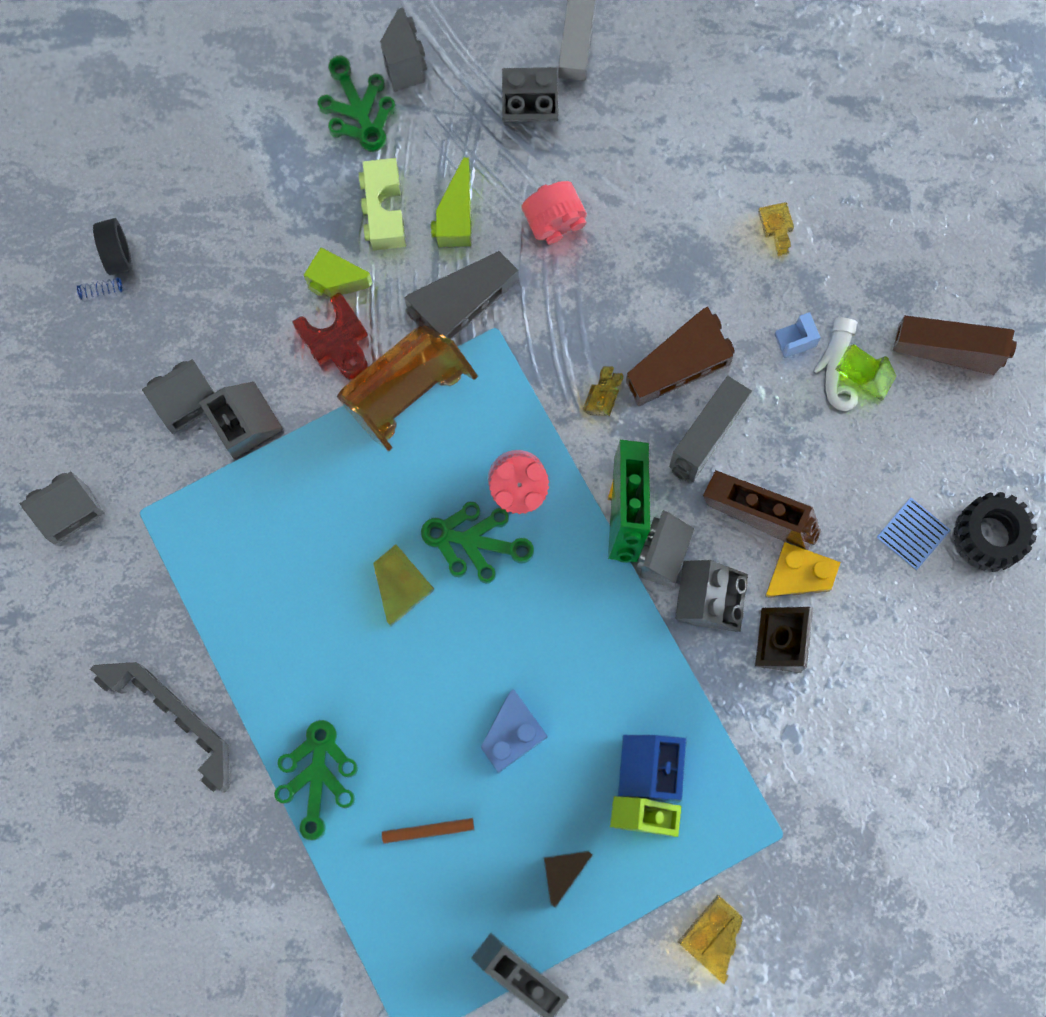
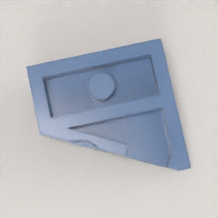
M514 689L508 694L481 746V749L498 773L548 738Z

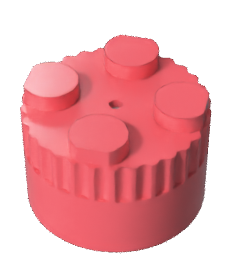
M561 181L539 187L521 206L535 238L541 241L546 240L548 245L560 241L563 238L562 234L570 230H580L587 224L585 220L587 213L573 184L569 181Z
M523 450L508 451L500 455L491 465L488 473V485L493 500L501 509L512 512V514H526L536 510L546 499L545 496L548 495V475L541 461L532 453Z

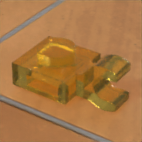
M787 202L759 208L758 214L765 238L774 236L775 249L778 256L789 254L788 248L791 247V242L787 233L793 232L794 225Z
M604 366L600 372L598 385H591L582 409L588 415L610 416L619 389L616 387L623 381L622 373H613L614 367Z

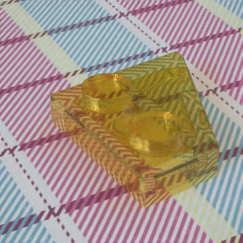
M397 544L373 563L386 620L390 626H393L434 591L432 585Z
M717 895L678 941L688 953L722 984H725L728 979L727 970L730 958L734 955L736 947L735 938L740 931L743 917L721 896Z

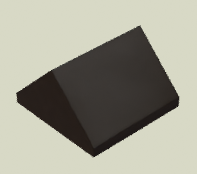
M773 607L761 609L755 666L801 673L807 668L813 617L812 607Z
M589 851L544 858L550 903L554 907L559 904L593 856Z

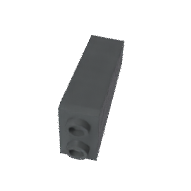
M500 251L495 252L404 297L407 307L405 311L414 322L420 321L426 327L424 331L434 342L439 340L446 346L519 281V270Z
M727 375L673 451L669 467L673 469L672 473L676 477L684 481L687 479L692 482L695 481L748 401L752 390Z

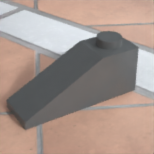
M492 933L488 935L471 957L485 973L542 1017H555L569 998L567 994Z

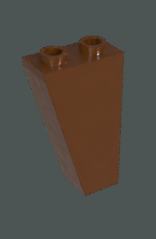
M709 307L699 311L627 373L626 383L638 406L731 365L733 354L735 353L734 347L729 338H724L720 330L722 329L720 319L717 314L711 313Z
M904 315L897 328L893 351L994 375L1000 367H1005L1008 358H1013L1017 341H1013L1015 330Z
M715 470L703 494L708 506L794 546L809 550L811 544L815 545L817 543L821 529L812 506Z

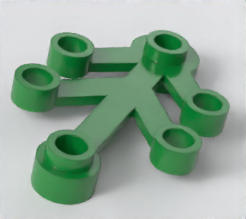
M344 56L333 57L328 64L330 75L333 79L340 81L350 105L333 100L330 95H322L317 102L319 110L323 114L335 112L358 120L361 128L345 124L341 118H333L328 123L330 134L334 137L346 135L358 139L364 150L377 152L386 144L387 137L383 128L388 116L392 115L396 110L395 101L389 96L381 98L379 101L380 110L372 124L368 115L377 94L385 88L383 76L372 74L368 78V87L361 101L350 78L351 66L349 60ZM338 69H344V70H345V71L342 72V73H336V71H337ZM374 81L381 82V84L378 86L372 85ZM324 102L331 103L328 107L322 106ZM386 103L392 105L389 109L383 108V105ZM337 124L342 126L339 130L332 129ZM371 137L378 138L375 142L368 141Z
M467 502L460 511L445 520L431 518L423 524L421 529L423 541L428 546L440 549L449 564V571L454 577L465 575L467 566L463 559L456 556L449 542L462 545L478 570L479 580L486 584L494 581L496 573L495 569L487 564L478 548L511 555L512 559L518 563L530 561L534 554L533 544L526 538H518L511 543L481 536L494 527H504L508 523L509 516L505 509L497 508L493 510L489 517L465 532L452 529L466 520L475 521L479 518L480 508L475 502ZM469 507H474L477 512L475 515L469 516L466 514V510ZM502 513L505 515V520L497 522L494 519L495 515ZM433 529L441 530L442 533L438 538L431 536ZM520 547H524L528 551L523 557L518 556L516 553ZM455 563L463 565L461 572H454L452 570ZM485 569L492 571V576L488 579L481 576V572Z
M325 720L313 722L307 729L306 741L292 753L284 754L278 759L279 769L285 773H291L297 768V763L313 751L312 763L287 785L278 786L274 793L275 799L278 802L287 804L293 800L294 794L310 782L307 817L301 821L299 826L301 835L308 840H318L325 833V823L320 818L323 782L334 794L338 806L349 808L355 801L354 794L345 789L325 765L327 751L339 764L338 770L344 777H353L358 770L357 763L349 759L335 743L337 737L335 727ZM319 730H325L326 738L322 741L316 739V733ZM286 758H291L293 761V765L289 769H284L282 765ZM347 762L352 763L354 767L353 771L349 774L343 771V765ZM287 788L290 793L288 799H280V791ZM343 793H348L351 797L350 802L346 805L340 802V796ZM309 822H315L317 825V830L312 834L306 830Z

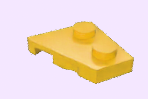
M784 542L765 597L773 598L780 595L830 592L841 562Z

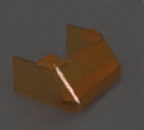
M420 326L411 331L342 388L337 398L369 436L389 452L393 447L387 440L395 434L397 426L394 418L436 383L441 386H452L461 379L462 374L473 380L479 376L453 340L427 326Z

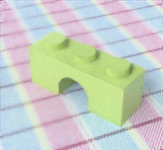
M396 158L363 161V172H359L360 189H365L366 198H361L363 215H368V224H363L365 241L371 242L373 250L406 247L402 211H388L381 207L382 202L386 198L401 195Z

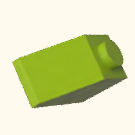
M322 247L304 273V278L308 285L307 288L318 296L325 294L330 298L370 288L373 283L369 272Z
M613 796L610 827L678 837L682 806L643 798Z

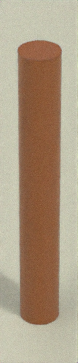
M473 818L382 831V841L384 844L474 830Z

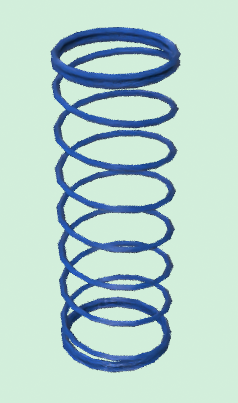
M117 278L116 281L118 289L120 292H122V284L120 278ZM113 279L112 286H113V290H114V293H115V289H114V279ZM102 281V286H101V288H102V293H103V295H104V291H103V281ZM96 283L95 288H96V291H97V296H99L98 290H97V283ZM77 285L78 297L80 300H82V290L81 287ZM85 285L84 290H85L86 298H88V297H87V293H86V285Z

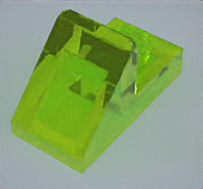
M854 344L847 347L835 369L881 401L884 400L897 377L886 356L876 360Z

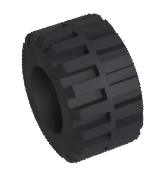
M991 492L985 494L982 498L981 496L976 498L962 511V514L958 516L956 520L958 525L954 528L953 533L958 535L954 542L956 547H962V550L959 552L962 558L967 555L970 558L967 563L972 566L978 563V569L985 571L990 568L991 572L999 571L1002 568L1003 570L1010 568L1023 559L1032 550L1031 545L1036 542L1037 538L1036 535H1033V532L1037 530V523H1031L1034 515L1032 511L1029 513L1025 511L1027 505L1024 502L1018 504L1016 502L1018 497L1014 495L1005 498V493L998 492L995 496ZM983 518L996 519L1006 527L1009 537L1007 546H995L984 538L981 531Z

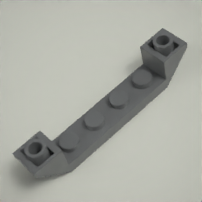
M131 662L98 664L90 668L96 675L93 680L105 691L112 689L119 693L135 677L131 682L143 693L149 690L156 697L153 700L156 706L165 713L170 710L175 714L177 719L174 722L186 733L192 730L199 737L196 743L206 752L214 751L198 769L203 775L201 781L213 792L216 789L223 792L229 789V745L143 665Z

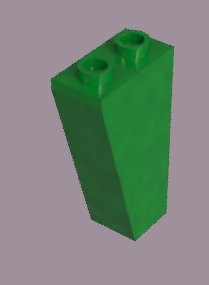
M620 439L614 456L608 559L628 563L638 561L650 532L649 443Z

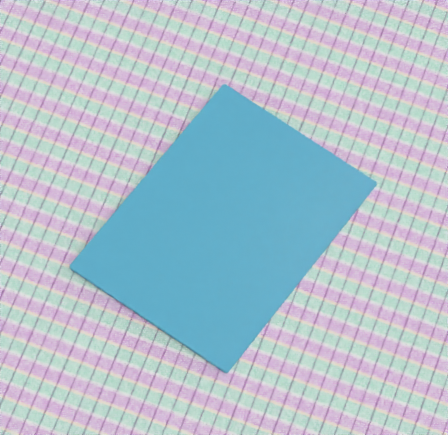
M493 328L140 511V516L275 788L280 785H287L312 763L313 751L297 763V768L291 773H285L278 767V759L284 754L292 753L306 741L308 727L318 720L328 721L335 727L337 733L335 743L349 759L357 763V773L353 777H344L338 770L339 764L326 751L325 765L342 786L354 794L355 801L349 808L338 806L334 794L323 782L320 818L324 821L326 828L324 835L320 839H305L299 829L301 821L307 817L310 782L294 794L293 800L290 803L284 804L389 1017H464L508 992L509 990L485 973L471 958L490 933L542 973L783 837L781 827L631 562L623 563L618 560L608 559L610 525L499 329ZM512 450H523L532 453L541 461L548 475L549 489L547 490L548 495L545 496L546 499L532 512H527L526 514L507 512L509 521L504 527H494L481 535L511 543L518 538H526L533 544L534 554L532 559L526 563H518L512 559L511 555L478 548L487 564L491 565L496 573L494 581L486 584L479 580L478 570L462 545L449 542L456 556L463 559L467 566L465 575L454 577L450 573L449 564L440 549L428 546L423 541L421 536L423 524L431 518L445 520L460 511L467 502L478 504L480 508L479 518L475 521L466 520L452 530L465 532L486 519L493 510L501 508L493 500L488 485V473L493 462L503 453ZM469 507L466 510V514L469 516H473L477 512L474 507ZM498 513L494 519L497 522H502L505 520V515ZM433 529L431 536L438 538L442 532L440 529ZM520 547L516 553L518 556L523 557L528 551L526 548ZM455 563L452 570L454 572H461L463 565ZM485 569L481 572V576L488 579L492 576V571ZM514 689L548 738L498 773L481 749V746L508 694ZM325 730L317 731L316 739L318 741L324 740L326 738ZM623 735H662L686 738L682 801L653 800L682 806L678 837L610 827L613 796L619 797L618 789ZM291 758L284 759L282 763L284 769L292 767L293 761ZM347 762L343 765L344 773L349 774L353 771L352 763ZM287 788L282 789L279 793L282 800L288 799L290 795ZM343 793L340 796V802L343 805L350 802L351 797L348 793ZM473 818L474 830L384 844L382 841V831ZM315 822L307 824L306 830L308 833L312 834L317 830ZM589 851L593 856L559 904L554 907L550 903L544 858Z

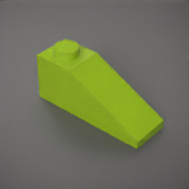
M463 157L436 209V221H431L432 238H437L438 248L472 247L469 157Z

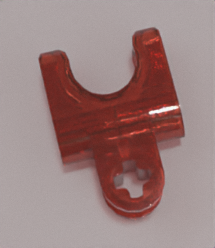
M337 293L330 298L336 313L335 321L331 326L324 329L315 328L309 324L304 316L296 318L292 323L319 366L332 359L346 379L357 381L362 379L368 371V363L364 352L358 342L368 337V334L343 295ZM353 360L356 364L352 366L348 362Z

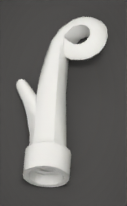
M837 317L834 319L830 344L824 356L814 368V372L819 373L827 366L825 384L827 398L836 409L848 411L857 405V391L849 386L838 387L851 338L855 336L857 322L853 319ZM846 393L850 396V400L844 402L838 396Z

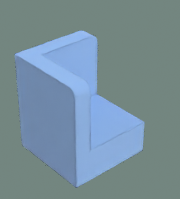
M810 312L800 315L796 324L775 332V337L784 358L815 348L821 338Z

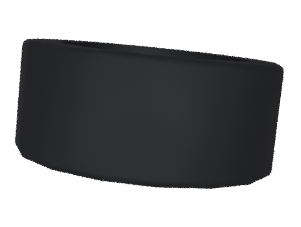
M113 218L95 223L93 225L94 240L100 260L107 274L111 276L130 271L132 269L131 255L119 221Z

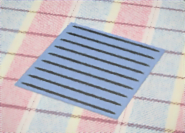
M910 498L880 532L877 538L917 570L951 530L914 499Z

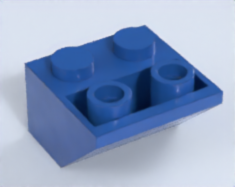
M623 735L618 796L670 802L682 801L686 738L662 735Z

